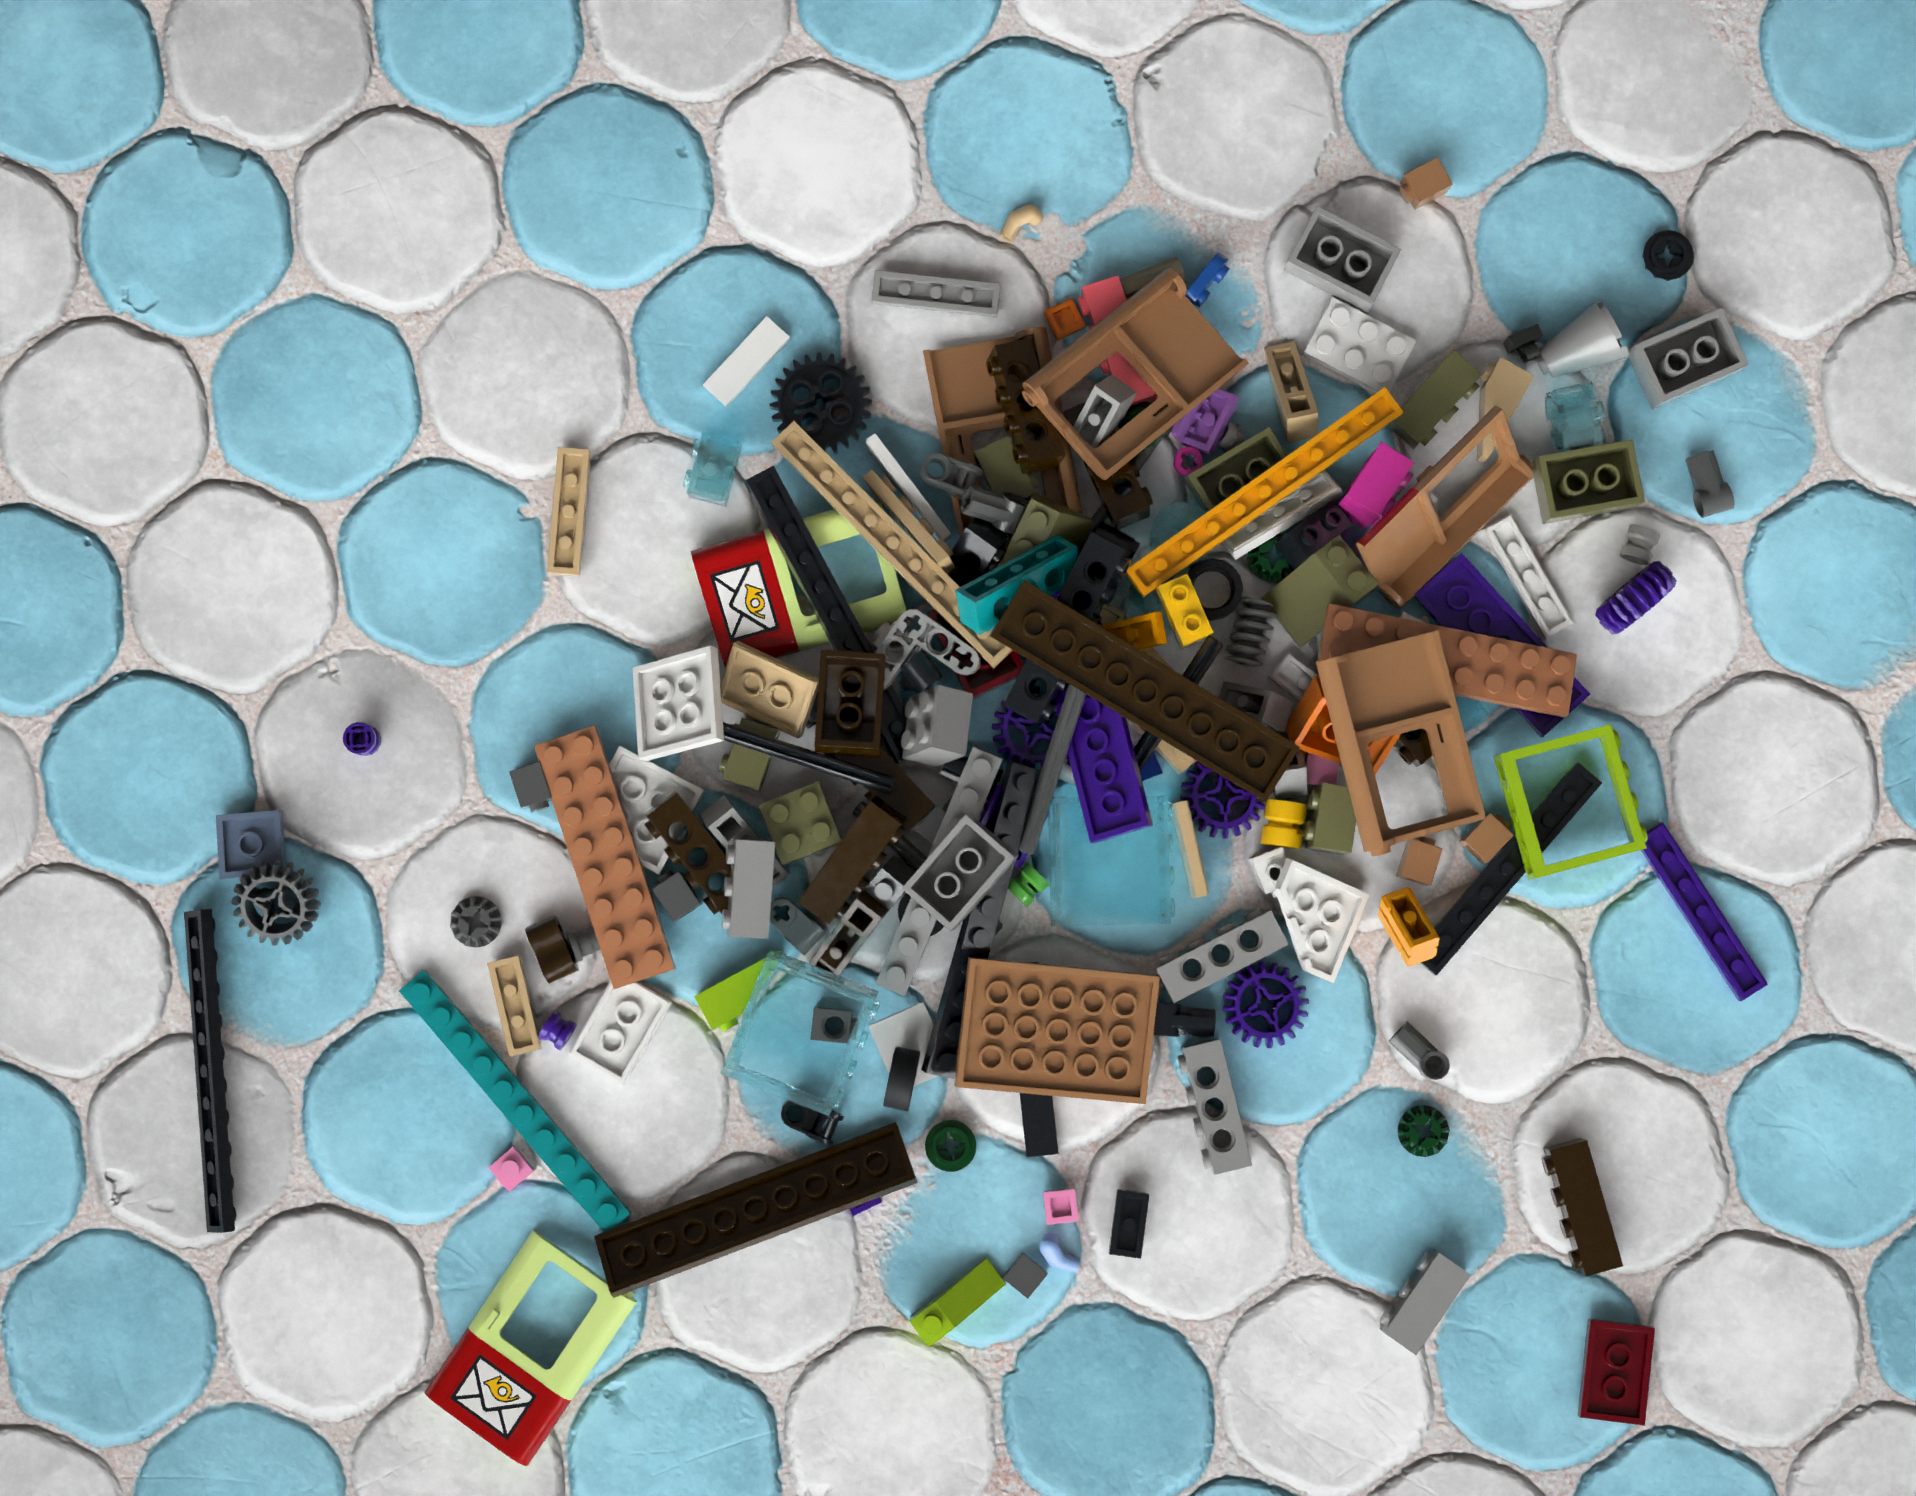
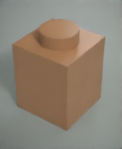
M1436 157L1404 174L1400 181L1401 186L1399 190L1403 200L1407 204L1411 203L1414 210L1448 193L1453 184L1440 160Z
M1491 813L1485 814L1486 819L1478 821L1459 841L1481 864L1488 863L1514 836L1508 830L1511 825L1497 813L1494 816Z
M1424 836L1417 837L1416 840H1407L1396 877L1425 886L1432 885L1443 848L1434 846L1436 840Z

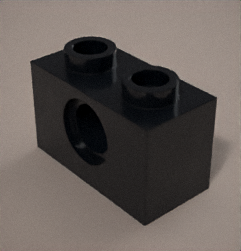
M1333 499L1287 532L1274 545L1294 570L1353 524Z
M975 517L965 528L952 549L953 555L950 556V559L955 568L947 575L959 587H962L990 571L989 568L992 563L997 565L1006 552L1003 546L1009 535L994 527L989 521Z

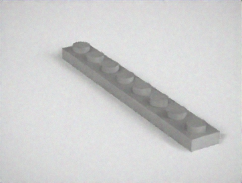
M973 746L928 857L965 814L970 813L977 820L979 819L1003 758ZM912 897L875 983L903 996L906 995L937 921L935 917Z

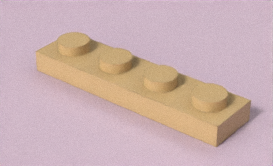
M558 447L547 565L548 574L580 576L591 458V451L589 449Z
M873 470L862 478L870 491L915 542L946 574L951 572L955 568L950 559V556L953 555L952 550L942 539L936 542L931 536L934 533L931 526L924 518L917 520L912 515L915 509L904 496L900 499L895 496L893 492L896 488L885 475L879 478Z

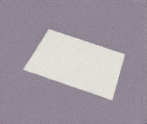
M924 1002L868 1026L888 1073H890L895 1047L920 1051L914 1086L938 1076L921 1070L934 1025Z

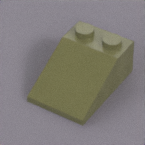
M1338 535L1261 597V600L1274 605L1270 610L1278 615L1276 618L1297 646L1301 648L1322 632L1326 606L1329 603L1353 608L1373 593L1379 583L1343 538Z

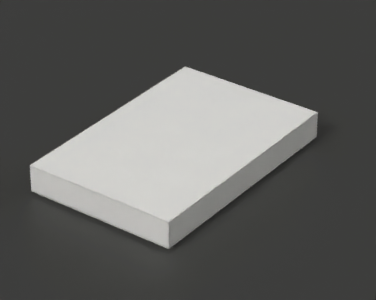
M610 980L568 1054L621 1085H625L673 1001L640 982L613 989Z

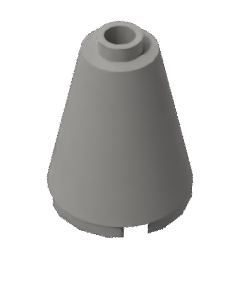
M1599 300L1539 349L1540 356L1535 359L1543 375L1550 373L1551 377L1555 378L1622 360L1630 354L1627 346H1622L1619 341L1622 335L1606 306L1603 307V301Z

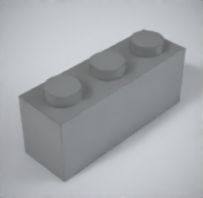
M733 837V844L727 845L726 864H731L730 877H725L724 896H729L728 909H723L721 925L722 929H727L726 934L729 937L769 939L775 841Z
M1435 1249L1430 1254L1426 1252L1421 1257L1416 1266L1419 1271L1413 1280L1407 1279L1398 1292V1295L1401 1296L1394 1307L1390 1305L1380 1318V1322L1383 1324L1379 1329L1415 1355L1418 1354L1471 1276V1274Z

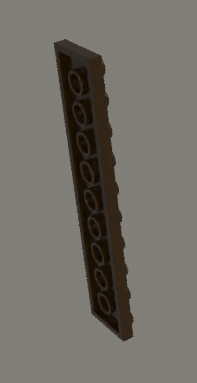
M1025 579L1022 580L989 634L990 637L1265 802L1300 748L1289 739Z
M894 1122L595 1235L594 1238L609 1292L615 1298L918 1183L899 1127Z

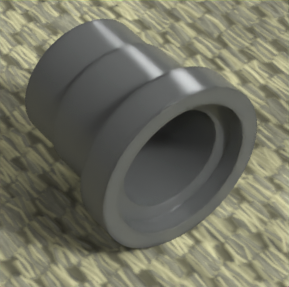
M593 927L575 933L572 930L566 932L576 962L582 961L584 956L601 950Z

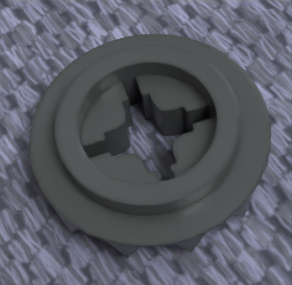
M478 896L466 898L460 901L451 912L450 927L454 937L465 946H486L494 941L500 932L502 925L500 911L487 898ZM481 909L479 913L480 920L488 925V927H476L470 935L471 924L463 918L464 916L474 917Z

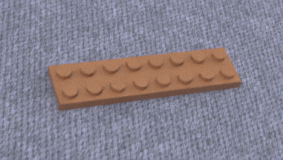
M1331 603L1326 606L1318 661L1438 630L1455 696L1563 718L1569 715L1577 658L1575 653Z
M594 725L535 745L534 748L544 773L551 800L613 989L676 969L597 726Z

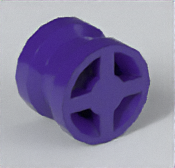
M555 1010L544 1024L538 1037L543 1041L550 1040L554 1043V1047L561 1051L572 1036L577 1023L572 1020L566 1021L562 1019L561 1014Z

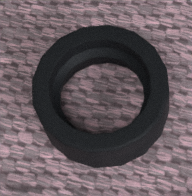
M1211 558L1200 561L1191 567L1188 576L1193 587L1196 579L1209 571L1219 572L1229 581L1231 592L1225 604L1217 608H1207L1202 605L1207 619L1214 621L1225 618L1236 609L1242 599L1243 584L1241 576L1234 566L1224 560Z
M895 1047L883 1103L884 1107L904 1111L909 1110L920 1051Z

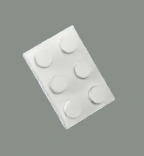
M1333 297L1303 355L1376 393L1384 387L1390 393L1417 340Z

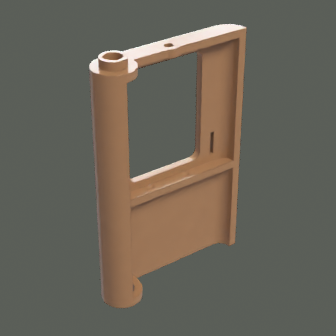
M1046 327L1025 329L1017 332L1013 337L939 350H923L943 455L976 466L971 436L978 432L1004 428L1005 414L1002 405L999 406L996 401V384L994 377H990L988 374L987 358L994 345L1031 339L1039 369H1041L1052 360ZM1009 374L1012 380L1021 381L1018 376ZM1059 398L1055 401V406L1063 414ZM1017 403L1021 409L1029 411L1027 405ZM1033 433L1034 440H1038V437ZM1059 433L1066 455L1058 467L1040 470L1045 496L1082 514L1070 445ZM966 476L965 479H964L963 487H964V485H965V483H966L967 476ZM978 477L975 487L981 488ZM951 495L958 534L961 536L965 528L975 517L963 514L960 510L962 500Z

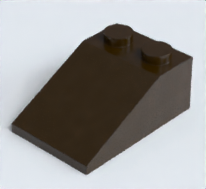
M821 650L814 742L815 752L880 756L886 654Z

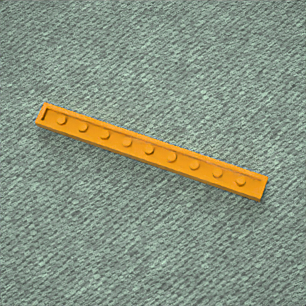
M1384 387L1130 566L1126 575L1144 598L1159 585L1164 584L1404 413L1386 387Z

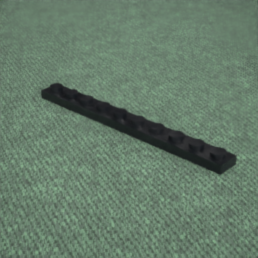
M774 465L745 480V486L834 651L874 653ZM891 684L884 690L881 738L894 762L899 763L904 760L902 759L903 748L901 746V739L906 730L907 717L905 716V709Z
M1007 761L989 830L1017 854L1041 770ZM1015 861L962 922L921 1068L925 1073L955 1078L968 957L986 959L989 957Z
M200 909L184 912L206 1227L207 1232L225 1233L235 1231L236 1210L233 1206L232 1189L234 1187V1179L230 1167L232 1148L228 1139L227 1125L229 1123V1113L226 1109L225 1098L227 1082L223 1070L225 1051L221 1043L222 1017L219 1013L218 1001L220 986L216 974L218 955L214 946L215 921L212 917V909Z

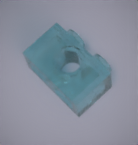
M702 432L700 440L695 439L691 457L695 458L693 470H687L683 487L687 488L686 493L689 498L726 507L742 448L740 441L707 432ZM711 461L719 463L720 468L715 475L708 476L703 473L706 463Z

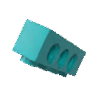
M1056 535L956 589L961 623L980 635L990 631L999 620L1023 579L1049 595L1062 590L1078 558L1077 546Z

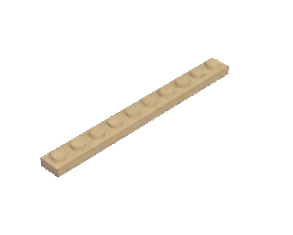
M795 421L771 442L772 446L993 668L1013 651L990 637L989 634L992 629L980 635L961 623L955 592L960 587Z

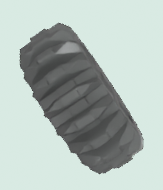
M280 859L275 860L272 867L266 860L260 864V868L253 865L248 870L249 874H242L239 878L241 884H236L233 889L237 895L232 898L231 904L238 906L233 911V916L243 917L239 922V928L246 927L247 925L250 927L247 933L248 937H252L257 933L260 935V943H264L268 937L272 946L277 945L280 938L287 945L292 941V937L299 940L304 935L303 931L309 932L312 929L313 925L311 922H315L319 916L315 910L319 909L321 901L314 899L318 896L319 889L309 888L314 882L313 878L305 880L302 878L305 873L304 868L299 869L296 873L292 871L294 867L293 862H289L285 868H282ZM263 882H278V885L272 889L265 887L259 889L255 887ZM289 888L294 891L299 900L290 895ZM278 893H280L278 897L279 907H277V909L273 913V909L275 907L274 898L277 896ZM254 906L262 910L264 917L257 912ZM292 916L297 918L289 923H274L278 917L290 918Z

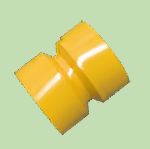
M1267 799L1264 818L1268 820V824L1262 826L1260 844L1301 850L1303 831L1299 829V825L1305 823L1307 805Z

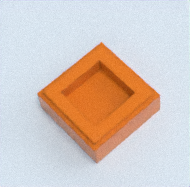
M1072 298L1044 311V316L1057 341L1086 328Z

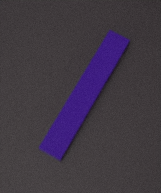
M1660 822L1647 830L1648 840L1645 842L1646 849L1641 850V852L1737 1000L1743 1001L1768 985L1665 824Z

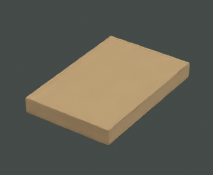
M737 641L733 643L720 683L721 702L798 739L803 736L818 692L819 678Z
M1186 800L1176 802L1170 805L1190 896L1191 899L1207 896L1209 891L1189 804Z

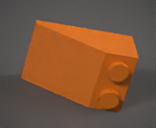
M1315 676L1291 714L1286 731L1289 740L1300 747L1299 750L1341 764L1320 678ZM1401 734L1369 743L1368 750L1375 775Z

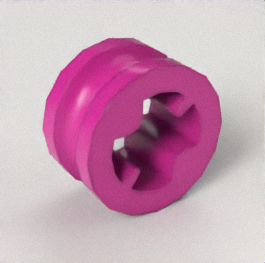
M1183 447L1174 457V469L1179 475L1187 477V475L1202 467V455L1194 447ZM1186 454L1187 458L1189 454L1195 457L1193 462L1194 469L1190 470L1189 466L1187 470L1181 467L1183 462L1182 455Z

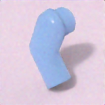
M1046 1233L1042 1238V1242H1040V1251L1051 1267L1077 1273L1081 1257L1063 1253L1058 1245L1060 1241L1058 1235Z

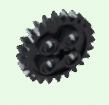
M820 352L817 353L816 361H811L810 357L806 354L804 356L805 364L800 365L794 359L793 365L795 370L790 371L787 368H783L786 379H775L776 384L781 389L771 390V396L778 399V401L770 403V409L779 411L772 416L773 422H782L777 428L779 434L795 421L825 452L827 447H831L834 454H838V444L841 443L845 448L849 449L847 439L851 437L858 441L860 438L856 430L867 429V425L861 420L871 418V413L864 408L872 406V400L863 398L871 392L870 387H860L865 381V376L854 377L857 366L854 365L846 369V358L841 359L836 364L834 354L832 353L827 361H823ZM829 378H835L840 381V387L835 391L829 392L823 388L824 382ZM799 387L807 388L810 391L809 397L804 401H798L793 398L794 391ZM841 395H848V398L846 400L832 401L839 398ZM822 398L824 402H828L825 404V410L820 411L819 407L816 406L817 399ZM811 407L810 409H807L801 412L800 414L794 413L796 409H804ZM838 408H845L850 414L845 421L839 422L832 418L833 412ZM808 417H814L819 420L818 427L813 431H807L802 427L803 421Z

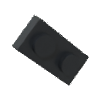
M1117 1189L1108 1252L1110 1255L1141 1259L1149 1193Z

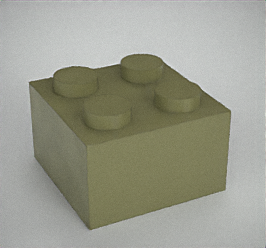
M819 782L759 805L770 836L775 841V848L781 864L784 866L836 846L842 841Z
M1329 783L1316 785L1313 791L1309 790L1306 805L1307 809L1311 810L1310 820L1303 824L1302 841H1306L1305 849L1341 855L1352 853L1356 818L1348 787Z

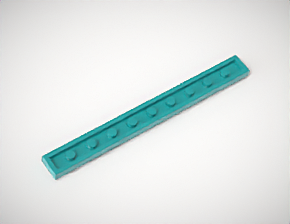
M422 970L399 990L603 1232L614 1229L632 1213L426 970Z

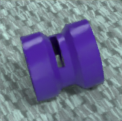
M356 722L349 725L344 731L343 742L350 752L361 756H369L379 749L381 736L373 726Z

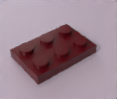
M1588 1318L1578 1416L1580 1418L1645 1426L1655 1334L1653 1326Z

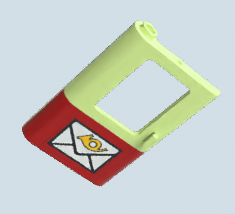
M877 503L883 509L882 503ZM836 509L802 518L817 547L860 535ZM769 528L691 551L693 564L725 668L733 643L737 641L774 658L830 643L816 615L805 616L802 614L787 562ZM877 551L886 584V592L848 604L863 632L877 629L886 621L891 625L907 611L895 569Z

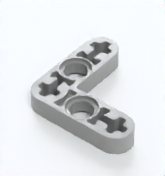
M916 609L907 610L899 617L875 652L886 654L885 662L895 665L892 671L889 667L885 668L884 690L891 685L900 672L901 667L907 662L917 646H920L961 675L974 674L981 665V657L973 647L925 613ZM918 615L920 617L918 623L921 625V629L919 631L913 629L907 637L913 639L911 644L906 639L896 636L898 630L905 634L909 628L906 620L909 617L914 619ZM938 633H943L948 638V646L941 652L935 651L931 646L932 637ZM893 641L900 642L904 647L903 656L897 660L891 659L887 654V647ZM956 642L960 644L956 651L963 655H967L969 652L972 654L970 660L974 664L971 668L965 666L961 669L959 667L961 661L951 655L950 661L945 658L953 651Z

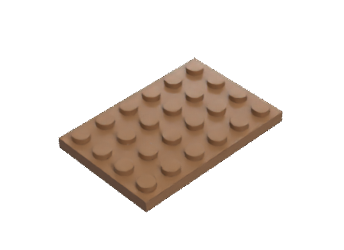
M968 957L954 1086L959 1088L1146 1104L1160 976Z

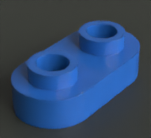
M1220 252L1212 258L1185 295L1198 308L1204 304L1211 294L1207 289L1213 281L1219 284L1230 270L1226 266L1229 259Z

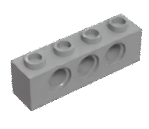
M1258 908L1244 916L1246 922L1236 927L1231 922L1215 930L1218 935L1217 937L1207 942L1204 937H1201L1187 945L1189 951L1179 956L1174 951L1158 959L1161 965L1156 967L1155 970L1158 976H1160V980L1171 1002L1175 1003L1289 945L1272 911L1268 910L1263 913L1262 909ZM1245 930H1251L1256 935V943L1249 949L1243 947L1240 942V936ZM1218 944L1224 945L1228 950V957L1222 963L1215 962L1211 956L1213 947ZM1188 959H1195L1200 966L1199 973L1192 978L1187 977L1183 972V964Z
M1216 1038L1181 1047L1182 1055H1178L1177 1059L1181 1074L1187 1073L1190 1086L1185 1087L1189 1106L1195 1105L1198 1117L1193 1118L1197 1137L1203 1136L1206 1149L1201 1150L1205 1169L1211 1168L1212 1173L1217 1175L1252 1166L1221 1039ZM1204 1066L1210 1067L1214 1073L1213 1080L1208 1084H1200L1197 1080V1072ZM1211 1098H1218L1222 1105L1221 1111L1214 1116L1208 1115L1205 1112V1103ZM1221 1129L1227 1130L1229 1142L1223 1147L1215 1146L1213 1143L1214 1133Z

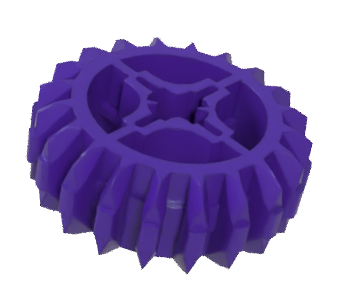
M1660 561L1650 563L1597 608L1595 616L1598 618L1599 623L1612 635L1621 633L1624 629L1628 628L1646 612L1651 610L1675 587L1677 580L1672 575L1671 570Z
M1036 686L1035 692L1039 696L1041 690L1039 686ZM1002 700L1000 705L1006 710V713L1004 714L1000 711H995L994 717L1002 720V724L993 723L991 726L993 730H1001L1000 735L992 737L993 742H1004V745L1000 746L997 752L999 754L1004 753L1006 750L1010 752L1005 762H1012L1014 757L1019 759L1017 764L1023 765L1024 762H1028L1029 767L1035 768V763H1040L1042 770L1047 753L1042 755L1029 754L1037 741L1045 740L1050 742L1054 731L1049 729L1044 722L1039 729L1043 728V733L1045 734H1036L1035 738H1032L1031 743L1028 745L1030 736L1028 735L1029 731H1026L1025 727L1026 725L1032 726L1034 722L1029 719L1013 716L1014 711L1003 706L1005 700ZM1008 724L1024 734L1025 740L1021 751L1012 744L1009 738Z
M1198 761L1195 762L1194 765L1199 773L1196 774L1191 770L1186 772V775L1193 782L1181 783V787L1190 790V793L1180 795V800H1190L1189 809L1190 811L1193 810L1195 814L1192 816V822L1194 823L1198 819L1202 822L1197 830L1201 833L1207 826H1210L1209 837L1214 838L1217 834V829H1221L1222 839L1228 838V829L1230 828L1235 837L1240 836L1241 831L1238 826L1240 824L1247 831L1250 830L1252 826L1247 819L1251 818L1254 821H1259L1260 816L1253 810L1254 808L1263 810L1265 809V804L1256 802L1258 797L1250 792L1233 788L1229 780L1218 773L1216 786L1213 790L1197 792L1203 777L1213 770L1205 767ZM1222 783L1223 787L1227 789L1226 792L1229 791L1231 795H1239L1227 799L1224 807L1223 804L1219 803L1220 800L1217 801L1215 797H1207L1208 795L1220 792ZM1248 800L1243 814L1236 820L1229 822L1232 803L1234 801ZM1203 801L1214 804L1217 808L1219 821L1209 818L1202 811L1198 802Z
M1264 961L1258 962V972H1255L1254 967L1250 964L1246 966L1249 974L1246 977L1241 971H1237L1235 975L1240 980V983L1236 984L1229 980L1227 985L1235 989L1234 993L1224 992L1222 996L1225 999H1232L1231 1005L1222 1006V1011H1232L1233 1013L1232 1016L1225 1018V1022L1227 1024L1237 1022V1025L1233 1027L1231 1032L1236 1035L1244 1030L1245 1032L1241 1038V1041L1247 1043L1250 1037L1254 1036L1253 1046L1257 1048L1260 1046L1262 1038H1265L1267 1048H1272V1038L1274 1037L1279 1045H1284L1285 1040L1282 1035L1284 1033L1291 1039H1294L1296 1035L1290 1028L1293 1025L1299 1029L1304 1027L1302 1022L1296 1020L1297 1016L1308 1017V1012L1299 1010V1005L1309 1004V999H1299L1298 994L1306 991V987L1299 986L1295 988L1293 986L1300 978L1298 975H1294L1288 980L1286 978L1290 971L1288 967H1284L1278 974V963L1276 962L1271 963L1269 971H1266ZM1260 978H1272L1280 982L1286 988V991L1271 995L1262 985ZM1251 983L1254 1000L1250 1005L1240 1010L1241 995L1244 989ZM1261 995L1268 1000L1280 998L1273 1002V1007H1270L1272 1010L1269 1014L1265 1010H1253L1258 1007V1003H1261L1259 1001L1262 997ZM1290 1000V1013L1286 1021L1280 1026L1277 1009L1280 1005ZM1261 1015L1271 1031H1257L1251 1028L1244 1019Z

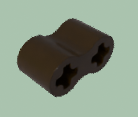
M555 915L525 928L528 941L549 984L579 971L578 964L567 942L563 928Z

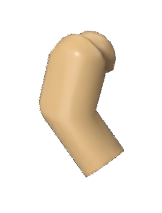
M1027 204L1013 210L1009 214L999 236L1008 242H1013L1022 225L1027 223L1030 225L1040 224L1043 219L1042 211L1033 204Z

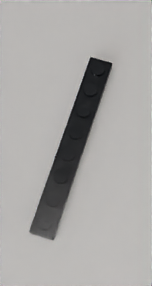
M1576 762L1531 814L1542 853L1602 784L1599 779L1579 762ZM1515 833L1434 926L1440 938L1436 956L1420 963L1434 976L1439 974L1525 874L1526 871Z

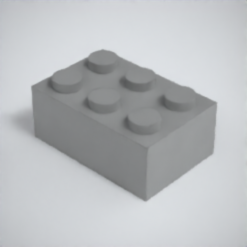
M1316 206L1287 261L1284 271L1368 313L1402 249Z
M1719 308L1634 345L1629 350L1630 355L1628 356L1652 410L1739 373L1749 365L1723 308Z
M970 813L965 814L902 889L951 932L967 917L1018 858V855Z

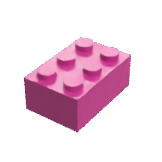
M1381 441L1367 458L1340 499L1339 507L1352 523L1366 531L1371 524L1375 525L1395 505L1396 500L1394 499L1405 489L1414 475L1409 471L1414 462Z

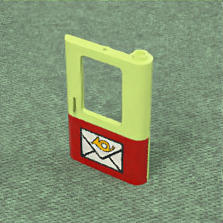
M533 1229L424 1393L435 1404L506 1456L523 1466H528L637 1303V1300L633 1297L635 1291L633 1290L613 1298L605 1279ZM552 1261L597 1294V1300L554 1365L547 1369L507 1341L502 1336L501 1331L545 1264Z

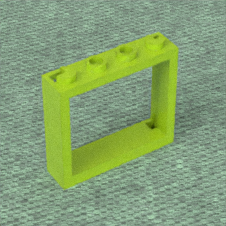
M1611 724L1493 756L1528 880L1646 849L1647 831L1644 824L1639 823L1636 813L1639 809L1638 800L1635 793L1630 792L1627 781L1630 779L1629 769L1626 762L1621 761L1618 750L1621 748L1620 737L1617 731L1612 729ZM1599 738L1629 843L1545 865L1515 760Z

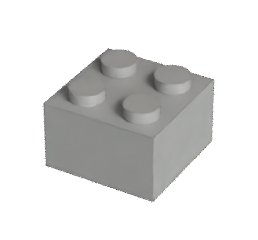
M937 685L909 697L905 707V716L907 717L906 730L901 739V746L903 748L902 759L937 767L966 756L973 693Z

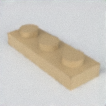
M518 955L487 963L509 1057L542 1049L521 956Z

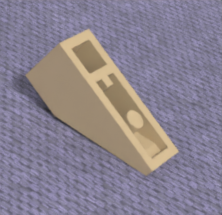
M1295 341L1264 347L1279 419L1287 443L1315 437L1318 434V410Z
M1502 357L1495 365L1489 363L1480 380L1484 381V384L1480 389L1479 421L1494 406L1503 409L1508 423L1534 375ZM1490 433L1477 446V460L1481 463L1488 459L1495 447Z

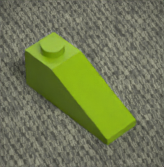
M782 950L773 953L694 996L712 1030L719 1027L724 1032L739 1024L737 1017L744 1014L783 959L784 954Z
M986 1258L912 1314L909 1322L926 1345L931 1347L990 1299L1006 1283Z

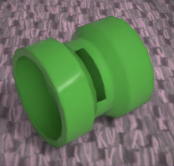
M1027 862L1021 868V874L1017 878L1010 879L1008 889L1028 907L1034 901V895L1037 892H1043L1050 884Z

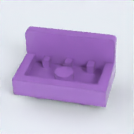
M1217 389L1172 426L1171 435L1181 445L1194 447L1200 452L1213 456L1240 399L1235 394Z

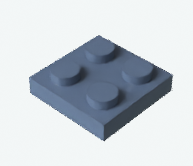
M281 810L216 815L219 879L240 878L243 873L249 874L248 870L251 866L256 865L260 868V864L266 860L272 867L275 860L280 859L282 868L286 867L283 812Z

